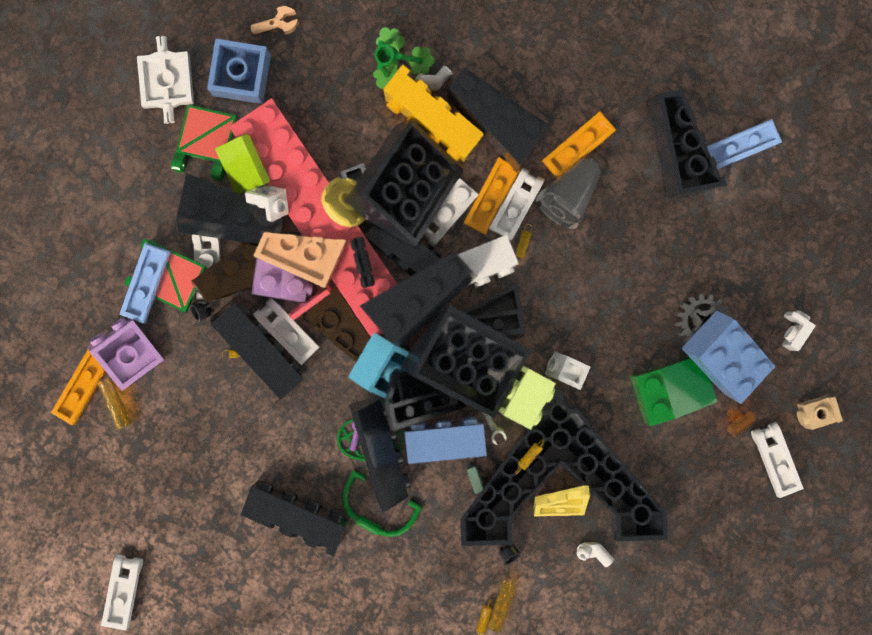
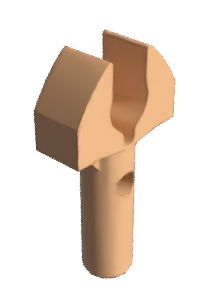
M287 6L278 7V13L275 18L252 24V33L258 34L275 28L282 29L285 35L293 33L299 24L298 20L286 23L284 19L287 16L295 15V10Z

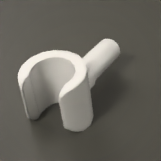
M482 412L491 430L490 438L492 442L498 445L494 439L497 433H501L506 440V434L503 429L497 427L491 416Z

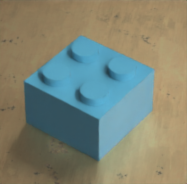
M374 332L348 378L366 390L386 399L391 374L405 371L401 366L409 351L403 347L393 345L388 339Z

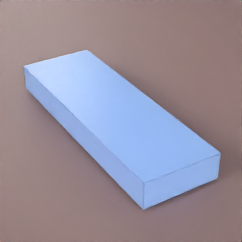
M773 119L713 143L707 146L711 157L714 156L718 164L716 168L720 169L780 144L782 141Z
M147 242L144 243L119 315L146 323L171 251Z

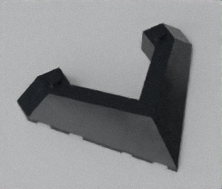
M559 387L550 402L546 403L542 408L543 414L539 423L533 425L531 430L527 429L460 519L461 546L513 545L512 518L544 485L545 481L562 466L582 486L589 485V492L610 511L611 537L615 541L669 540L668 515L665 510L655 501L647 489L631 473L623 461L599 433L594 430L587 419L570 402ZM536 443L542 448L541 452L526 470L521 469L518 462Z

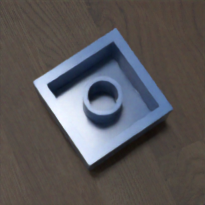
M215 38L207 90L215 97L263 104L271 54L267 47Z

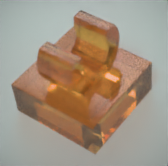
M736 406L728 410L726 414L727 418L732 422L727 431L733 438L752 426L756 421L751 411L742 416Z

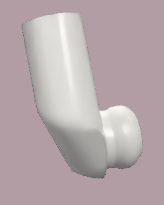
M443 65L436 75L420 73L416 76L415 80L418 81L420 79L430 91H438L453 73Z
M583 542L577 548V556L580 560L586 561V558L596 557L604 567H608L614 561V558L599 542Z

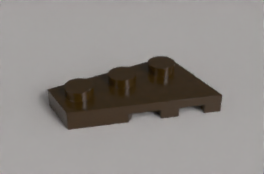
M245 242L194 278L191 284L207 303L252 288L257 260L254 254L259 244Z
M337 286L332 287L330 294L299 316L301 320H305L319 334H323L333 342V345L355 362L358 361L367 342L371 338Z

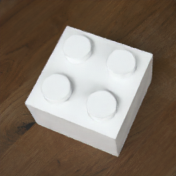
M507 235L458 254L478 275L469 284H474L475 288L489 283V277L496 274L498 278L515 272L514 267L519 264Z

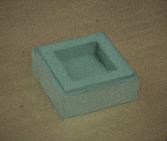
M474 463L467 466V472L474 493L477 494L484 488V483L478 465Z

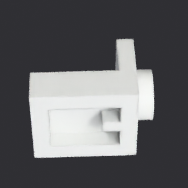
M261 185L245 192L247 203L256 204L258 207L266 209L268 221L273 222L289 213L286 189Z
M796 310V312H786L784 315L785 318L795 324V326H791L784 335L785 341L782 346L790 351H799L816 326L809 321L810 317L807 314Z
M554 352L548 361L545 375L581 390L590 366L566 355Z

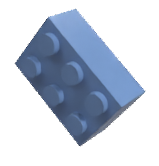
M717 310L682 347L685 353L723 394L740 404L776 367L735 319Z
M476 416L461 417V422L451 423V419H438L436 424L426 425V421H422L406 427L405 439L408 464L487 456L484 426L481 420H477Z

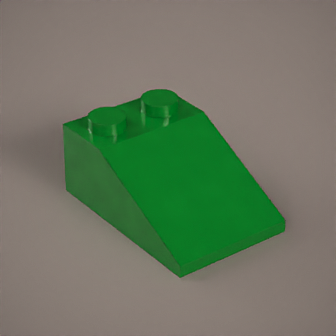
M691 358L630 375L643 421L649 426L679 418L717 403L711 380Z

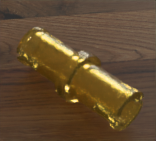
M112 378L98 382L97 385L106 403L104 405L105 410H109L115 424V429L118 430L132 424L123 405L125 400L123 397L120 398Z

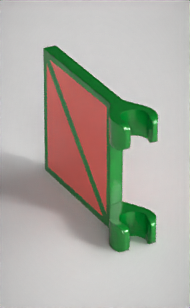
M187 105L178 145L171 161V168L175 172L183 173L186 165V156L212 161L214 164L210 176L213 180L222 182L225 170L215 148L232 141L233 132L229 127L236 123L237 115Z
M144 239L141 243L142 249L144 243L147 242L171 251L155 299L187 313L197 291L191 284V281L203 273L207 266L166 248L153 240ZM132 276L126 278L125 285L128 287L130 286Z

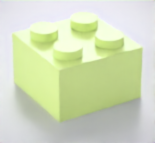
M523 366L499 412L531 430L533 425L539 423L543 414L541 410L544 404L550 402L554 396V386L556 383Z

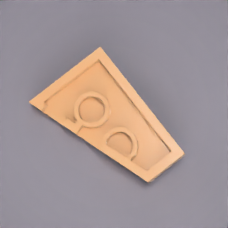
M264 232L254 257L326 288L347 241Z

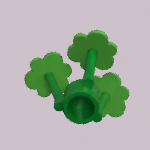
M388 27L380 30V37L376 39L378 47L374 54L379 64L377 66L378 70L373 73L374 78L377 79L376 85L379 88L384 89L398 71V60L409 61V64L412 65V73L415 75L420 73L427 74L429 72V67L435 61L434 57L430 55L429 48L424 47L422 49L417 46L413 49L412 56L399 53V48L405 44V39L399 35V30L396 28L390 30Z

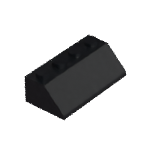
M374 396L349 404V408L375 495L383 513L409 497L407 488H410L411 485L407 473L402 474L400 464L404 462L400 449L395 450L393 440L397 438L395 431L390 430V426H388L385 418L387 416L385 401L381 402L378 396Z

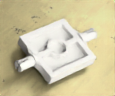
M157 36L158 52L151 55L137 56L141 106L144 109L157 107L163 109L164 123L170 124L175 123L173 108L179 105L194 104L190 54L188 52L174 53L168 51L167 37Z

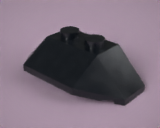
M406 371L391 374L385 409L391 431L466 407L464 402L415 378Z

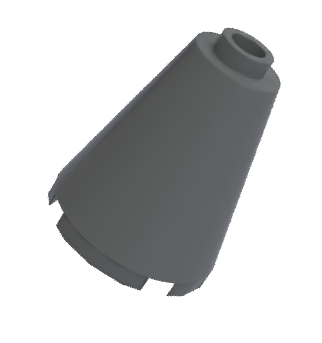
M582 158L538 194L536 202L540 201L542 203L539 207L541 211L555 223L562 225L565 222L570 224L569 229H576L584 217L602 174L600 164L592 158Z

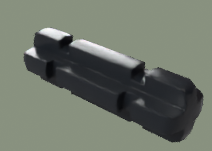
M353 238L350 240V244L355 252L353 256L358 274L361 275L359 278L361 286L363 288L372 287L375 285L373 274L371 275L372 268L367 250L364 249L366 247L364 238Z

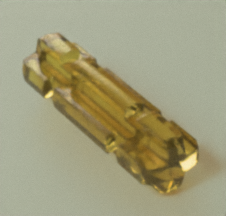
M503 582L501 585V594H498L492 612L493 617L490 618L488 624L489 629L492 631H502L503 620L506 619L512 601L510 597H513L515 592V585L512 583Z

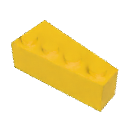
M402 65L383 89L385 100L388 102L386 106L397 115L401 112L408 119L412 118L438 145L440 143L447 148L446 153L455 161L461 159L465 162L481 142L484 134L459 112H455L453 115L450 112L452 108L444 99L438 96L433 98L431 91L427 88L428 86L420 79L413 81L408 76L410 70Z

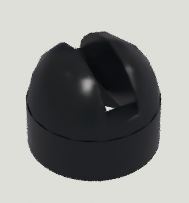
M204 300L190 304L191 313L197 322L207 319L212 313L211 307H207L209 303Z
M514 544L504 545L506 549L503 547L499 548L498 554L504 565L511 564L521 555Z

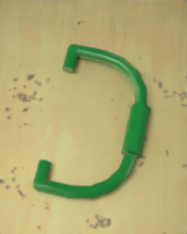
M356 470L352 471L344 486L342 505L347 515L356 522L355 524L375 535L379 534L386 537L400 536L407 532L415 523L422 506L410 499L407 505L414 508V511L408 522L398 530L388 531L381 529L382 527L361 515L357 516L352 512L348 502L350 488L356 478L362 481L366 478V475Z

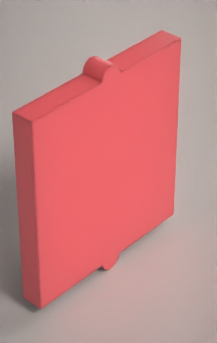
M327 285L326 288L321 287L311 294L310 298L307 297L305 302H301L292 308L288 314L291 319L295 320L330 294V286Z

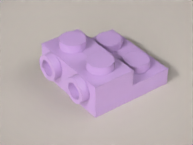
M257 258L251 294L295 302H305L306 297L310 298L312 283Z
M124 317L112 324L113 330L107 335L100 333L91 339L90 343L92 345L88 348L121 391L164 360L132 319L126 320Z

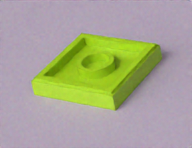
M248 133L215 148L235 192L241 194L270 182Z

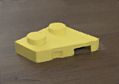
M589 485L536 496L533 506L534 516L585 515L590 496Z

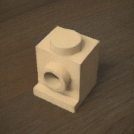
M824 395L797 404L799 410L797 411V418L806 429L813 430L843 421L834 396ZM819 410L822 416L821 418L817 417V412Z

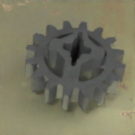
M697 294L696 300L693 297L687 298L688 305L685 303L679 305L683 312L675 314L681 318L679 322L675 323V326H681L682 328L678 332L679 336H687L684 341L685 343L703 326L701 325L702 320L700 317L706 316L704 320L706 322L716 310L725 314L729 307L720 306L722 303L721 298L713 301L712 294H707L705 299L703 294ZM700 304L708 305L703 311L695 308V306ZM688 318H690V328L688 326Z

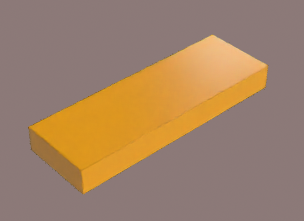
M599 111L545 157L542 162L558 178L579 160L585 158L613 134L616 129Z
M498 157L463 224L486 235L520 169L516 173L506 160Z
M89 349L51 411L53 415L71 425H76L106 374V371L90 353Z

